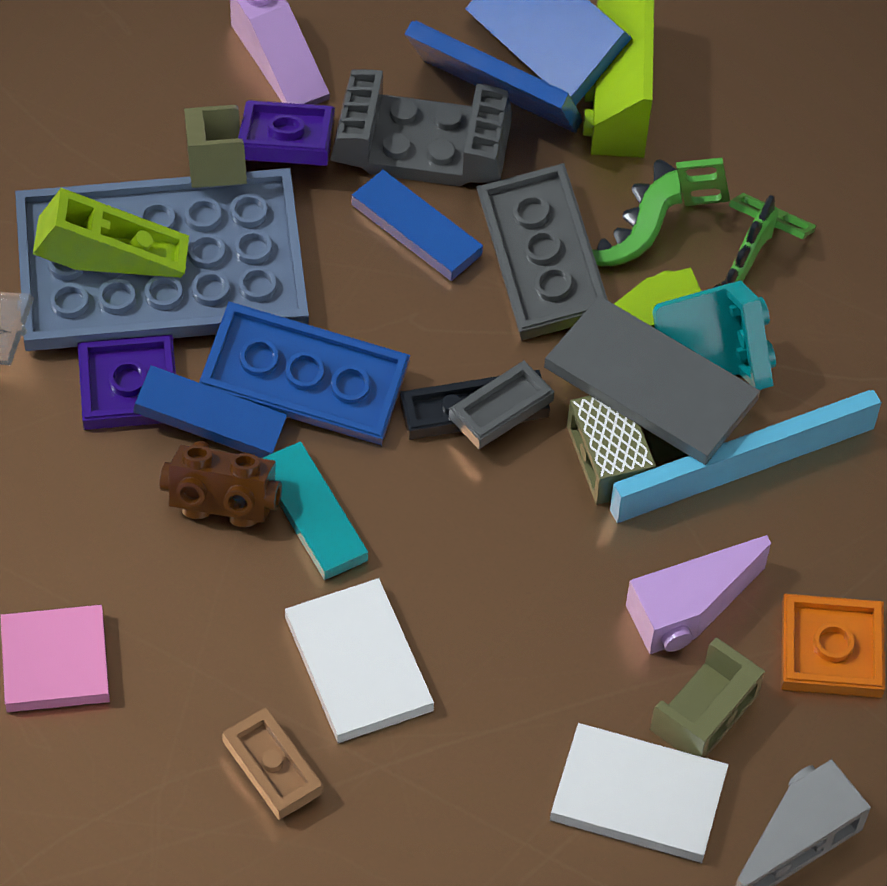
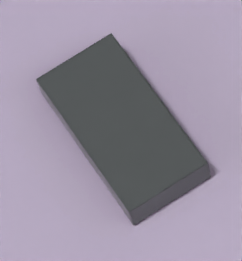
M524 360L450 407L449 418L478 449H481L553 402L555 392Z

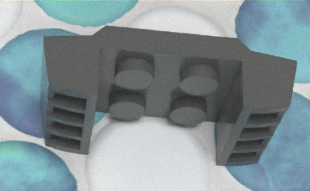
M368 69L352 70L345 90L330 161L361 167L370 175H377L380 171L385 170L394 178L458 187L468 182L492 183L499 181L502 177L513 114L508 90L477 83L473 105L466 106L384 95L383 71Z

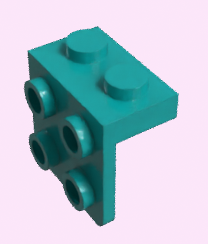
M741 280L661 302L653 308L655 329L731 374H740L750 385L758 390L774 386L771 368L776 367V355L771 342L766 338L765 325L770 323L769 310L763 297H758Z

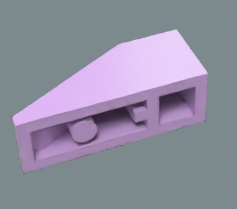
M230 0L231 26L281 102L316 105L329 100L330 93L286 0Z
M765 535L630 580L626 607L649 654L665 649L669 652L677 651L696 639L765 569L771 546L768 536Z

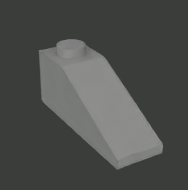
M832 759L816 769L813 765L807 766L792 777L788 784V790L739 875L736 886H775L863 830L871 807Z

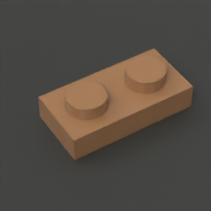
M267 707L222 732L223 743L278 820L323 794V784Z

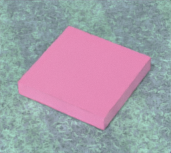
M102 605L0 615L4 695L7 712L110 702Z

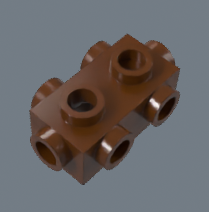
M198 441L192 446L180 445L171 463H164L160 475V490L169 492L170 507L182 508V513L192 519H202L210 514L228 516L230 522L238 527H250L257 522L264 523L270 510L276 511L278 509L282 493V483L275 480V460L258 458L256 455L249 453L233 454L211 450L209 444L204 441Z

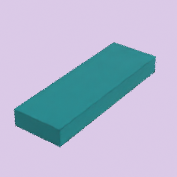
M300 441L263 457V459L276 461L275 480L282 483L279 505L322 578L327 580L367 562L368 550L302 442Z

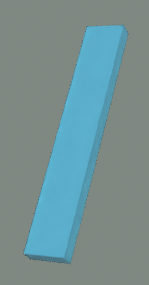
M868 390L725 442L706 465L691 456H687L615 482L610 512L615 521L620 523L873 430L882 402L874 390Z

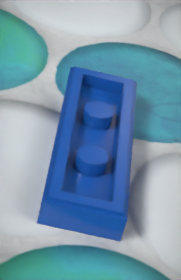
M385 170L380 171L352 194V206L450 281L454 280L483 255V245Z
M152 365L149 368L133 410L134 413L236 450L256 455L258 458H263L274 452L287 414Z

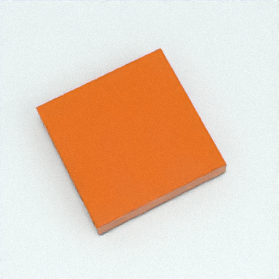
M784 594L782 600L781 690L882 698L885 691L884 601Z

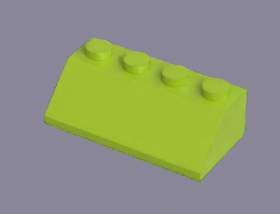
M597 0V7L632 38L584 95L585 102H592V109H585L583 136H591V155L644 158L653 100L654 0Z

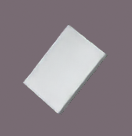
M379 578L285 609L286 621L337 743L434 711V701Z
M578 723L551 810L550 820L702 863L728 764Z

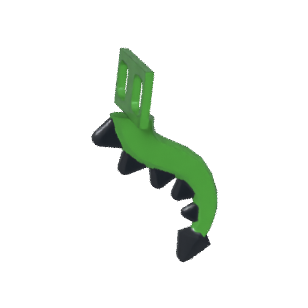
M723 157L676 162L677 169L664 160L659 159L655 161L653 165L654 183L634 184L631 189L639 206L628 209L622 214L623 220L632 227V230L616 228L614 230V237L617 245L613 247L607 239H601L597 248L592 249L596 264L598 266L620 265L643 254L652 246L657 238L668 208L683 203L682 195L685 206L730 202ZM713 167L716 169V173L690 176L686 173L687 170ZM719 189L721 192L718 195L702 197L691 195V192L695 190Z
M745 193L733 198L730 201L729 207L755 219L744 238L731 269L727 273L726 279L713 288L740 280L743 282L760 249L767 240L772 238L775 227L800 239H804L815 232L817 226L775 206V196L770 195L765 202Z

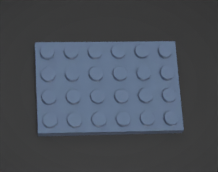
M290 168L246 172L247 184L192 188L191 177L15 191L25 350L78 347L79 342L173 334V338L216 335L228 301L309 325ZM60 188H64L189 235L185 274L181 278L83 271L33 255L38 217Z

